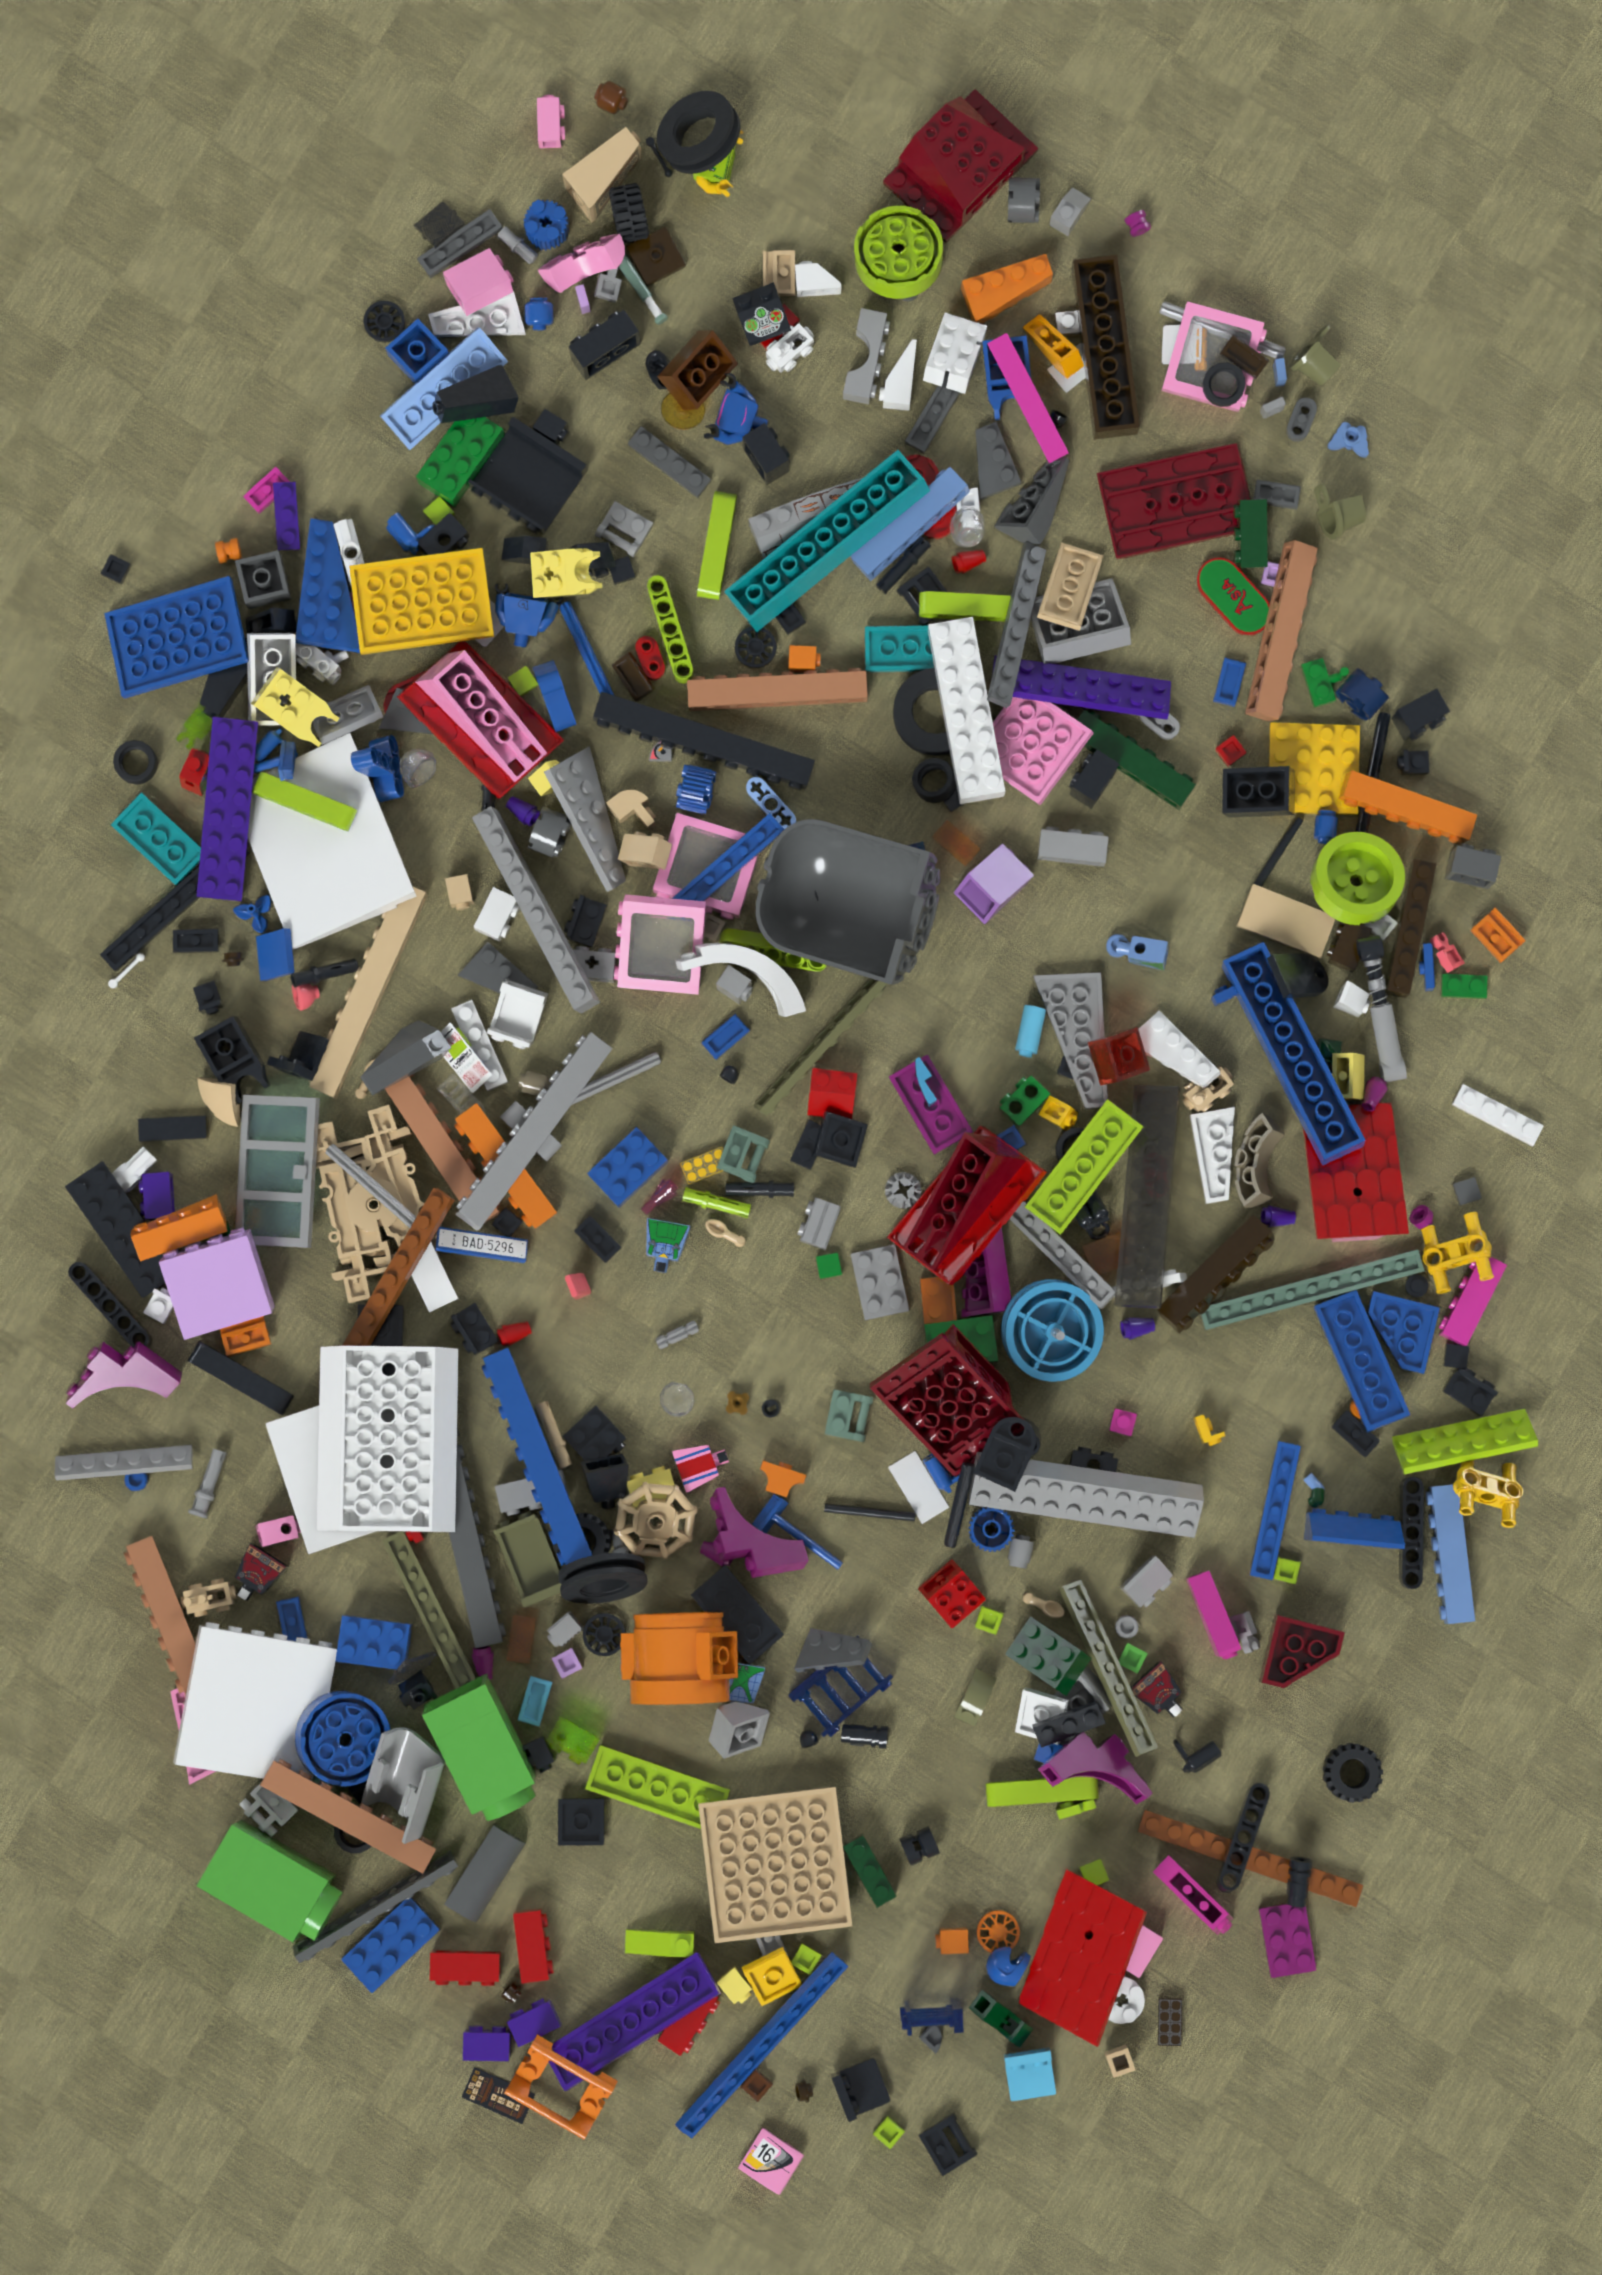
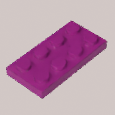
M927 1054L920 1059L932 1075V1078L926 1081V1084L937 1099V1102L930 1107L927 1105L919 1089L915 1073V1062L890 1075L888 1078L933 1155L961 1140L964 1132L973 1133Z

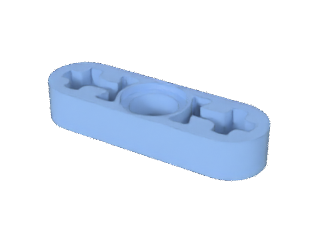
M753 777L747 782V794L766 815L770 813L773 816L783 808L784 810L781 811V814L785 818L791 817V825L796 823V817L762 778ZM753 783L756 785L761 784L760 790L765 795L761 801L758 800L761 798V795L757 791L751 792ZM775 799L778 803L777 808L772 811L767 810L764 805L766 800ZM777 815L775 819L781 825L782 819ZM784 824L782 827L786 829L789 826Z

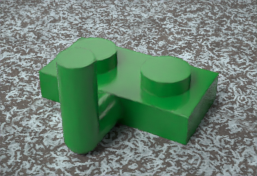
M1323 658L1301 664L1313 707L1316 708L1335 702L1336 698L1331 684L1345 680L1349 674V669L1342 667L1338 673L1328 675Z

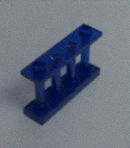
M867 1657L865 1664L862 1666L878 1683L869 1692H866L846 1667L829 1666L823 1670L814 1671L792 1690L788 1696L793 1702L797 1699L800 1702L803 1701L825 1727L821 1735L825 1737L828 1734L829 1737H832L841 1729L838 1725L879 1689L881 1692H884L893 1684L890 1681L893 1676L889 1673L884 1677ZM832 1669L834 1672L837 1671L859 1696L860 1699L851 1707L846 1704L827 1681L826 1674ZM814 1684L817 1687L820 1686L843 1713L833 1723L810 1697L811 1693L808 1690Z
M950 1998V2004L946 2005V2007L910 2009L909 2001H904V2007H900L902 2030L907 2031V2036H912V2027L940 2025L953 2027L954 2033H964L963 2009L959 1998Z

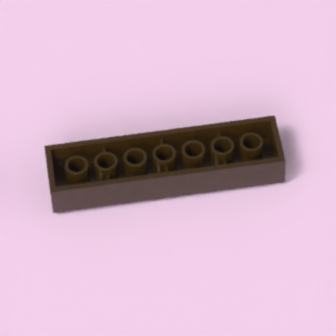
M1109 255L1073 260L1071 269L1093 438L1096 440L1138 435L1140 424L1118 256Z

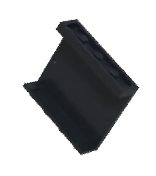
M512 417L508 422V431L474 481L469 479L470 491L479 498L484 496L490 500L489 504L495 509L500 510L502 508L507 511V515L516 522L521 520L527 524L526 528L532 533L537 534L539 532L544 535L588 471L587 464L515 417Z

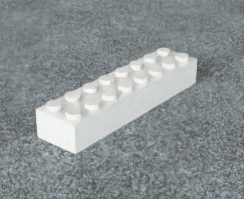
M973 617L928 624V636L959 803L965 804L1004 797V781L989 701L987 700V690Z

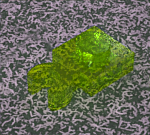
M196 708L183 724L187 731L180 733L176 740L180 743L184 738H188L189 743L185 747L188 750L192 749L195 743L194 739L198 737L202 740L211 730L212 719Z

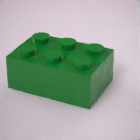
M992 1315L924 1325L926 1344L939 1334H944L954 1324L990 1363L998 1361Z

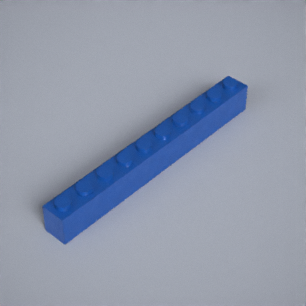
M509 1348L484 1357L485 1365L481 1367L486 1379L491 1377L493 1385L490 1386L494 1399L499 1398L502 1406L498 1407L502 1419L507 1418L510 1426L506 1428L510 1439H515L518 1447L515 1448V1452L519 1461L524 1460L527 1468L523 1469L527 1481L533 1482L535 1489L531 1491L536 1503L541 1502L543 1510L540 1511L544 1523L549 1522L552 1531H549L548 1534L552 1544H558L560 1552L556 1554L561 1566L581 1558L593 1556Z

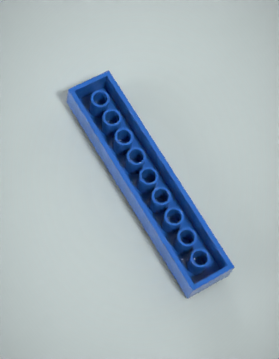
M1262 942L1223 960L1222 969L1231 987L1234 986L1237 992L1236 997L1323 1166L1364 1147L1366 1140L1293 998H1283L1267 960L1271 955L1265 943Z

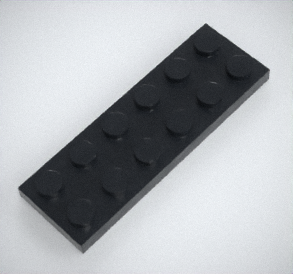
M101 1161L65 1185L71 1197L142 1298L153 1292L154 1288L157 1289L165 1284L159 1265L163 1254L143 1261L139 1260L131 1239V1230L134 1229V1226L146 1223V1221L104 1161Z

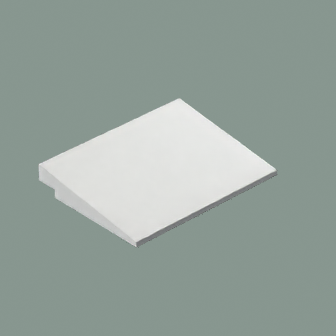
M351 733L295 759L293 779H284L287 782L356 809L357 813L349 832L261 798L253 793L251 795L248 839L283 929L291 930L292 950L395 909L397 904L417 897L368 776L357 772L352 766L351 753L358 751ZM278 767L265 772L280 779ZM258 776L253 778L252 790L254 788Z

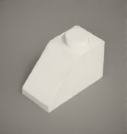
M802 261L795 265L797 297L841 294V283L818 263Z
M1346 981L1339 991L1333 1008L1359 1017L1362 1013L1366 1014L1371 1002L1367 1000L1369 993L1352 982Z

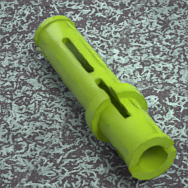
M688 1187L685 1188L682 1201L700 1205L704 1209L707 1207L748 1218L751 1204L710 1194V1191L702 1192Z

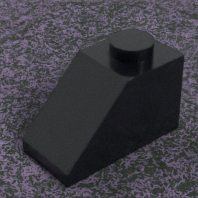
M532 536L504 538L501 561L531 565V552L548 551L547 538Z
M270 608L246 618L247 633L296 632L294 610Z

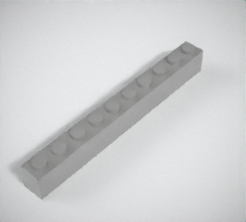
M490 806L473 816L472 819L573 1009L582 1014L601 1003L499 811Z
M592 1032L586 1037L582 1035L575 1044L577 1050L574 1054L568 1053L562 1061V1064L565 1065L560 1072L557 1070L549 1079V1082H551L547 1090L543 1088L535 1098L538 1100L535 1107L529 1106L522 1116L525 1120L521 1126L515 1125L509 1133L512 1138L508 1143L503 1142L496 1151L498 1157L494 1162L490 1160L482 1170L485 1172L481 1180L476 1178L469 1189L472 1190L467 1198L463 1196L456 1205L459 1210L455 1215L475 1230H479L613 1049Z

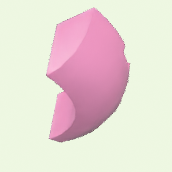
M620 234L600 237V241L591 244L588 241L574 247V253H568L562 257L559 255L537 270L552 289L561 293L584 278L602 271L617 269L624 258L625 245Z

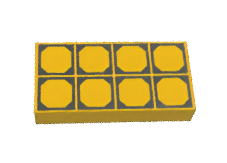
M722 1147L680 1163L688 1185L723 1171L716 1168L723 1152Z

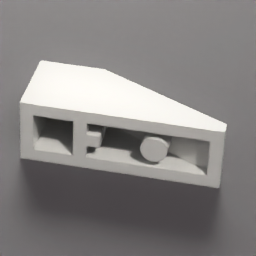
M911 340L887 377L885 387H880L879 401H883V408L909 411L917 340Z

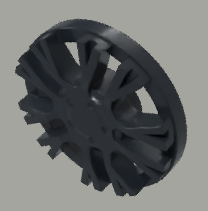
M378 301L366 310L363 319L364 328L367 334L375 341L389 343L404 330L405 317L403 311L393 302ZM383 305L391 306L389 312L383 311ZM379 307L381 313L378 314L375 308ZM395 309H396L397 312H396L393 316H391V314H392V313L395 311ZM370 312L376 315L375 319L368 318ZM401 317V323L394 322V319ZM376 323V325L369 326V327H368V325H367V324ZM393 325L399 327V330L392 328ZM379 329L377 335H374L371 331ZM390 330L395 333L393 336L388 337L387 335L388 331ZM382 331H385L384 338L381 337Z
M748 627L736 638V656L747 667H764L773 660L776 654L775 638L765 628H761L758 632L755 631L756 638H752L751 631H754L753 627ZM760 631L766 634L764 639L758 638ZM744 634H747L750 638L748 642L741 639ZM771 639L772 642L764 645V641ZM738 644L747 645V648L738 647ZM766 647H773L772 654L764 649ZM747 651L748 654L742 658L739 652ZM763 653L768 657L767 660L761 656ZM749 656H753L751 662L748 663L747 660ZM759 657L762 663L754 664V659Z
M601 1613L591 1617L583 1629L585 1646L590 1652L598 1656L615 1654L621 1647L620 1644L613 1641V1637H621V1633L613 1634L612 1630L621 1628V1633H626L623 1623L616 1616L608 1613ZM603 1617H607V1626H603ZM598 1618L601 1623L600 1627H595L592 1621ZM612 1619L618 1623L614 1628L609 1627ZM588 1626L596 1629V1632L588 1631ZM586 1635H594L595 1640L588 1643ZM598 1641L600 1644L594 1650L592 1646ZM610 1641L612 1642V1644H613L614 1647L616 1648V1649H614L613 1651L611 1650V1648H610L609 1645H608V1643H609ZM602 1644L607 1646V1653L599 1652Z

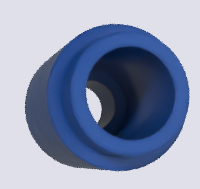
M1320 810L1318 811V816L1315 817L1314 839H1317L1320 844H1327L1337 835L1338 818L1335 811Z

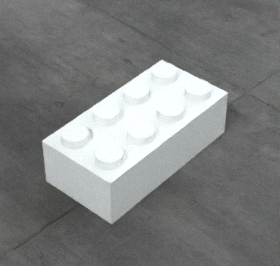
M247 633L249 660L247 662L248 720L258 721V725H279L253 706L251 702L276 667L296 680L295 634ZM287 694L285 696L281 695L279 697V699L281 700L280 705H283V703L286 704L288 702Z

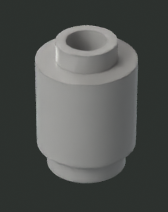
M1017 1534L1016 1539L1011 1538L1012 1541L1008 1554L1009 1566L1027 1569V1564H1030L1034 1542H1030L1029 1536Z

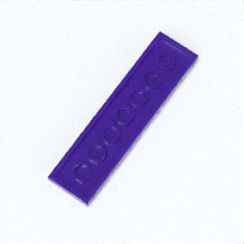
M994 655L992 675H993V671H994V667H995V662H996L997 655ZM1021 659L1013 697L1168 720L1171 681L1058 664H1044V662Z
M212 717L196 897L242 901L258 721Z
M696 1952L554 2042L552 2050L590 2073L595 2074L720 1995L721 1992L702 1957ZM549 2060V2064L564 2091H568L584 2081Z

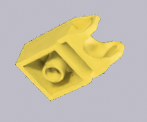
M587 548L530 553L533 598L591 594L598 588H602V583L592 580L589 575V565L593 560L600 557V551L594 552Z
M276 667L251 702L253 706L297 738L310 741L317 747L321 745V742L316 739L311 731L312 721L319 716L331 718L336 722L340 719L332 713L324 700L278 667ZM287 694L288 702L286 704L283 703V705H280L281 700L279 699V697L281 695L285 696Z

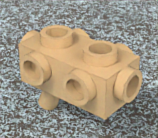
M1216 1067L1221 1073L1217 1077L1219 1080L1217 1086H1213L1210 1083L1203 1089L1192 1081L1184 1086L1186 1091L1182 1093L1185 1097L1182 1101L1190 1111L1194 1109L1196 1112H1205L1214 1105L1212 1103L1213 1100L1217 1097L1221 1099L1231 1092L1230 1087L1234 1085L1231 1080L1233 1076L1226 1067Z
M224 1578L210 1581L211 1585L202 1587V1583L188 1586L189 1590L184 1591L183 1597H181L182 1609L187 1610V1614L194 1613V1617L208 1615L207 1610L216 1608L217 1612L230 1610V1605L235 1604L234 1599L238 1598L235 1585L231 1586L230 1581L225 1582ZM219 1591L225 1592V1598L222 1600L217 1596Z

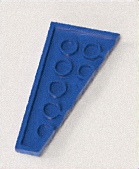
M310 518L295 643L360 653L356 619L333 522Z

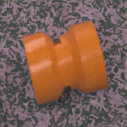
M238 538L230 539L226 543L223 541L215 542L220 564L227 563L229 559H242Z

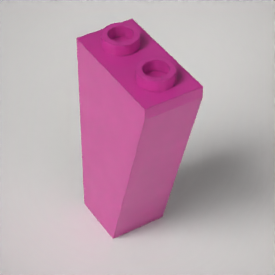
M1207 1570L1186 1578L1215 1656L1222 1657L1225 1660L1237 1656V1651L1241 1650V1646L1210 1571Z
M1169 1855L1153 1871L1217 1935L1220 1932L1224 1934L1233 1925L1231 1921L1234 1918Z

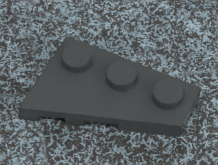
M397 688L379 729L434 735L397 698L403 691Z
M489 942L484 945L458 974L461 978L472 981L499 994L501 993L502 982L506 979L536 990L538 989L535 983Z
M810 1628L794 1669L798 1673L812 1668L823 1670L829 1666L847 1667L863 1665L870 1652L872 1643L870 1640Z

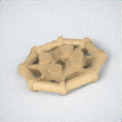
M646 1481L624 1499H619L617 1503L619 1507L616 1526L613 1531L630 1549L632 1554L661 1557L665 1560L684 1544L693 1540L692 1532L695 1514L698 1512L697 1507L690 1503L680 1491L678 1485L650 1484ZM651 1493L668 1495L666 1499L652 1498ZM645 1495L646 1500L641 1501L637 1507L632 1505V1503ZM674 1499L683 1507L682 1510L677 1511L672 1504ZM627 1512L633 1514L632 1524L625 1525ZM654 1517L662 1520V1522L657 1523V1526H653L650 1521ZM685 1518L684 1530L678 1529L679 1520ZM634 1532L639 1536L640 1540L636 1543L629 1533ZM671 1536L672 1538L674 1536L678 1537L669 1545H665L667 1539ZM645 1544L659 1545L660 1548L645 1547Z

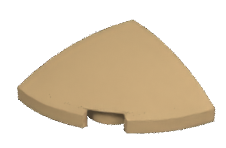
M198 1077V1087L205 1105L221 1121L232 1126H240V1104L236 1103L235 1084L219 1082L218 1079Z

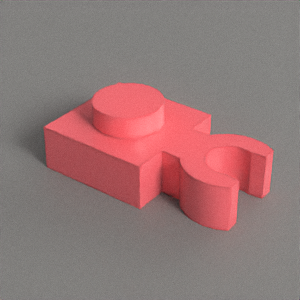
M1444 932L1430 939L1433 947L1439 951L1436 955L1447 973L1465 964L1454 944L1449 945L1448 938Z

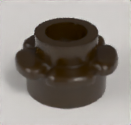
M242 952L224 953V960H222V962H227V967L241 966L240 962L244 961L242 959Z
M511 1982L503 1991L501 1997L505 2000V2004L509 2001L514 2003L521 1995L519 1991L520 1985L517 1986Z
M805 2080L795 2084L797 2100L808 2103L809 2098L813 2097L811 2084Z

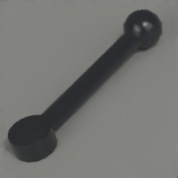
M648 137L646 145L652 148L664 169V175L671 177L673 171L665 164L654 145V139Z

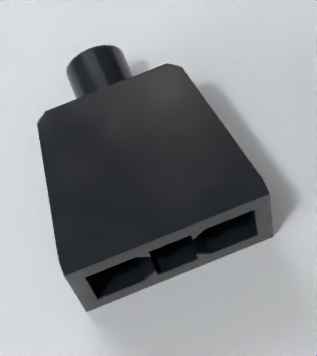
M623 1453L581 1462L586 1484L593 1501L596 1503L601 1502L603 1509L614 1508V1499L622 1498L626 1495L629 1466Z

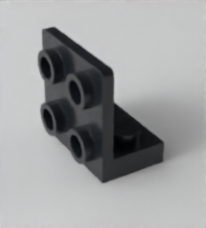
M300 1031L289 1058L282 1055L279 1058L269 1056L267 1065L286 1074L313 1081L329 1039Z
M874 2058L831 2074L848 2122L857 2119L859 2114L891 2101Z

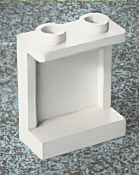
M506 979L502 982L500 997L487 1034L492 1035L491 1038L496 1041L504 1042V1040L513 1042V1046L517 1048H529L534 1042L548 993Z

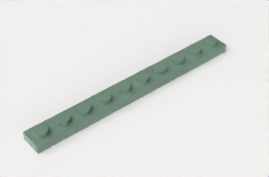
M1414 1250L1209 1306L1204 1314L1200 1315L1204 1329L1208 1330L1424 1272L1419 1250Z

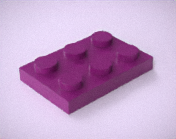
M1286 1903L1259 1908L1270 1977L1276 1978L1317 1971L1306 1906L1293 1907Z

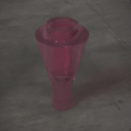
M662 1179L651 1199L641 1210L647 1215L657 1205L659 1206L677 1196V1185L671 1179L667 1181Z

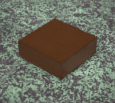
M755 2069L743 2082L741 2088L759 2102L773 2083Z

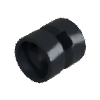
M929 1826L918 1830L915 1836L908 1834L899 1838L910 1866L922 1862L925 1856L931 1858L940 1854ZM919 1842L922 1850L916 1851L913 1845Z

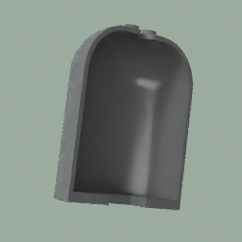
M817 819L798 821L780 833L771 848L769 857L764 862V870H767L768 873L766 879L759 881V893L756 901V919L759 929L771 945L783 952L887 984H898L903 981V974L905 972L910 973L917 963L916 955L920 950H924L934 923L939 901V894H936V886L940 883V869L935 867L938 860L931 852ZM815 890H816L817 895H818V901H817V899H816V897H815Z

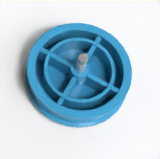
M1057 1279L1036 1281L1022 1288L1008 1303L1001 1323L1003 1346L1012 1362L1028 1375L1049 1382L1064 1381L1086 1370L1097 1357L1104 1336L1102 1315L1098 1306L1090 1299V1296L1077 1286Z

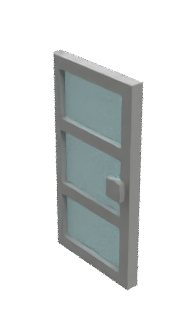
M243 1095L235 1229L244 1227V1230L250 1229L255 1245L311 1248L320 1098Z

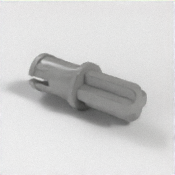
M507 226L499 232L497 238L509 246L512 253L516 252L528 264L533 263L537 259V253L524 243L523 238L517 237Z

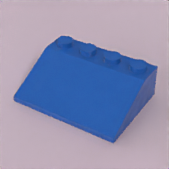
M1312 1508V1513H1306L1304 1540L1405 1549L1400 1521H1394V1516L1381 1515L1380 1519H1371L1372 1514L1358 1513V1517H1350L1349 1512L1335 1511V1515L1326 1514L1325 1509Z

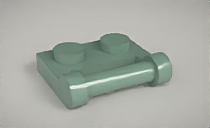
M733 1125L716 1168L738 1176L747 1182L754 1183L757 1177L755 1173L764 1150L768 1148L770 1141ZM752 1142L757 1146L748 1169L745 1170L741 1166Z
M834 1389L825 1434L865 1442L866 1435H864L869 1407L870 1404H873L874 1398ZM854 1401L861 1402L855 1433L848 1432Z

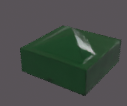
M1319 1038L1318 1048L1325 1062L1332 1064V1053L1341 1052L1342 1041Z

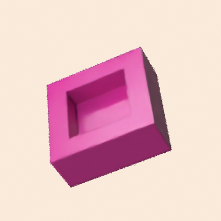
M1115 1408L1109 1431L1132 1436L1137 1414Z

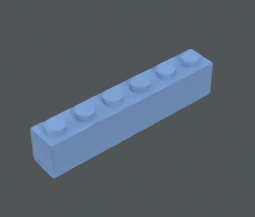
M951 467L940 471L936 475V480L928 485L931 490L850 556L853 563L870 581L969 494L968 485Z
M1453 1484L1428 1487L1429 1492H1426V1503L1431 1506L1428 1522L1429 1527L1433 1528L1434 1537H1431V1547L1433 1551H1436L1437 1560H1434L1435 1574H1439L1440 1582L1436 1583L1438 1597L1442 1599V1606H1439L1440 1619L1444 1620V1624L1474 1622L1475 1614L1463 1515L1459 1513L1460 1497L1454 1492Z

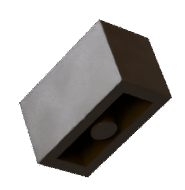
M1340 922L1335 932V935L1338 936L1335 944L1331 943L1326 954L1330 957L1328 963L1353 973L1360 960L1356 940L1369 937L1372 928L1362 924L1350 925Z

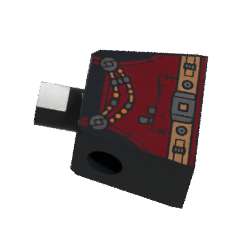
M250 1543L235 1575V1578L243 1583L236 1594L246 1601L250 1599L254 1591L261 1595L265 1594L289 1566L254 1543Z
M1158 1661L1131 1686L1134 1696L1156 1714L1165 1709L1174 1718L1183 1710L1175 1700L1182 1692L1162 1661Z

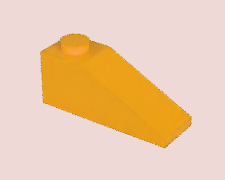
M1039 314L1023 326L1026 334L1054 368L1066 379L1084 367L1079 350L1042 315Z

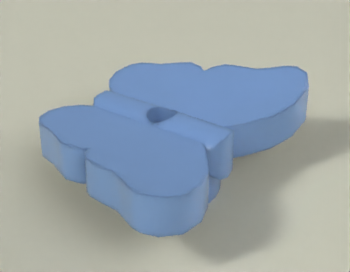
M1343 422L1332 440L1328 443V449L1335 451L1346 447L1347 450L1352 449L1358 456L1366 458L1369 454L1366 428L1364 426L1351 427L1349 423Z

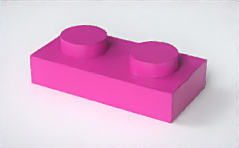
M275 467L243 497L260 514L274 501L273 483L290 481Z

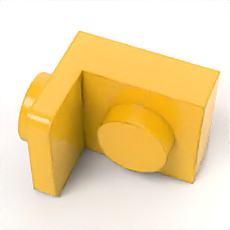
M1049 1096L1038 1115L1059 1126L1062 1130L1067 1131L1075 1125L1078 1112L1068 1104Z
M1203 1414L1193 1418L1202 1444L1208 1442V1445L1212 1446L1222 1442L1221 1437L1226 1436L1225 1432L1211 1436L1210 1431H1213V1427L1209 1417L1205 1418Z

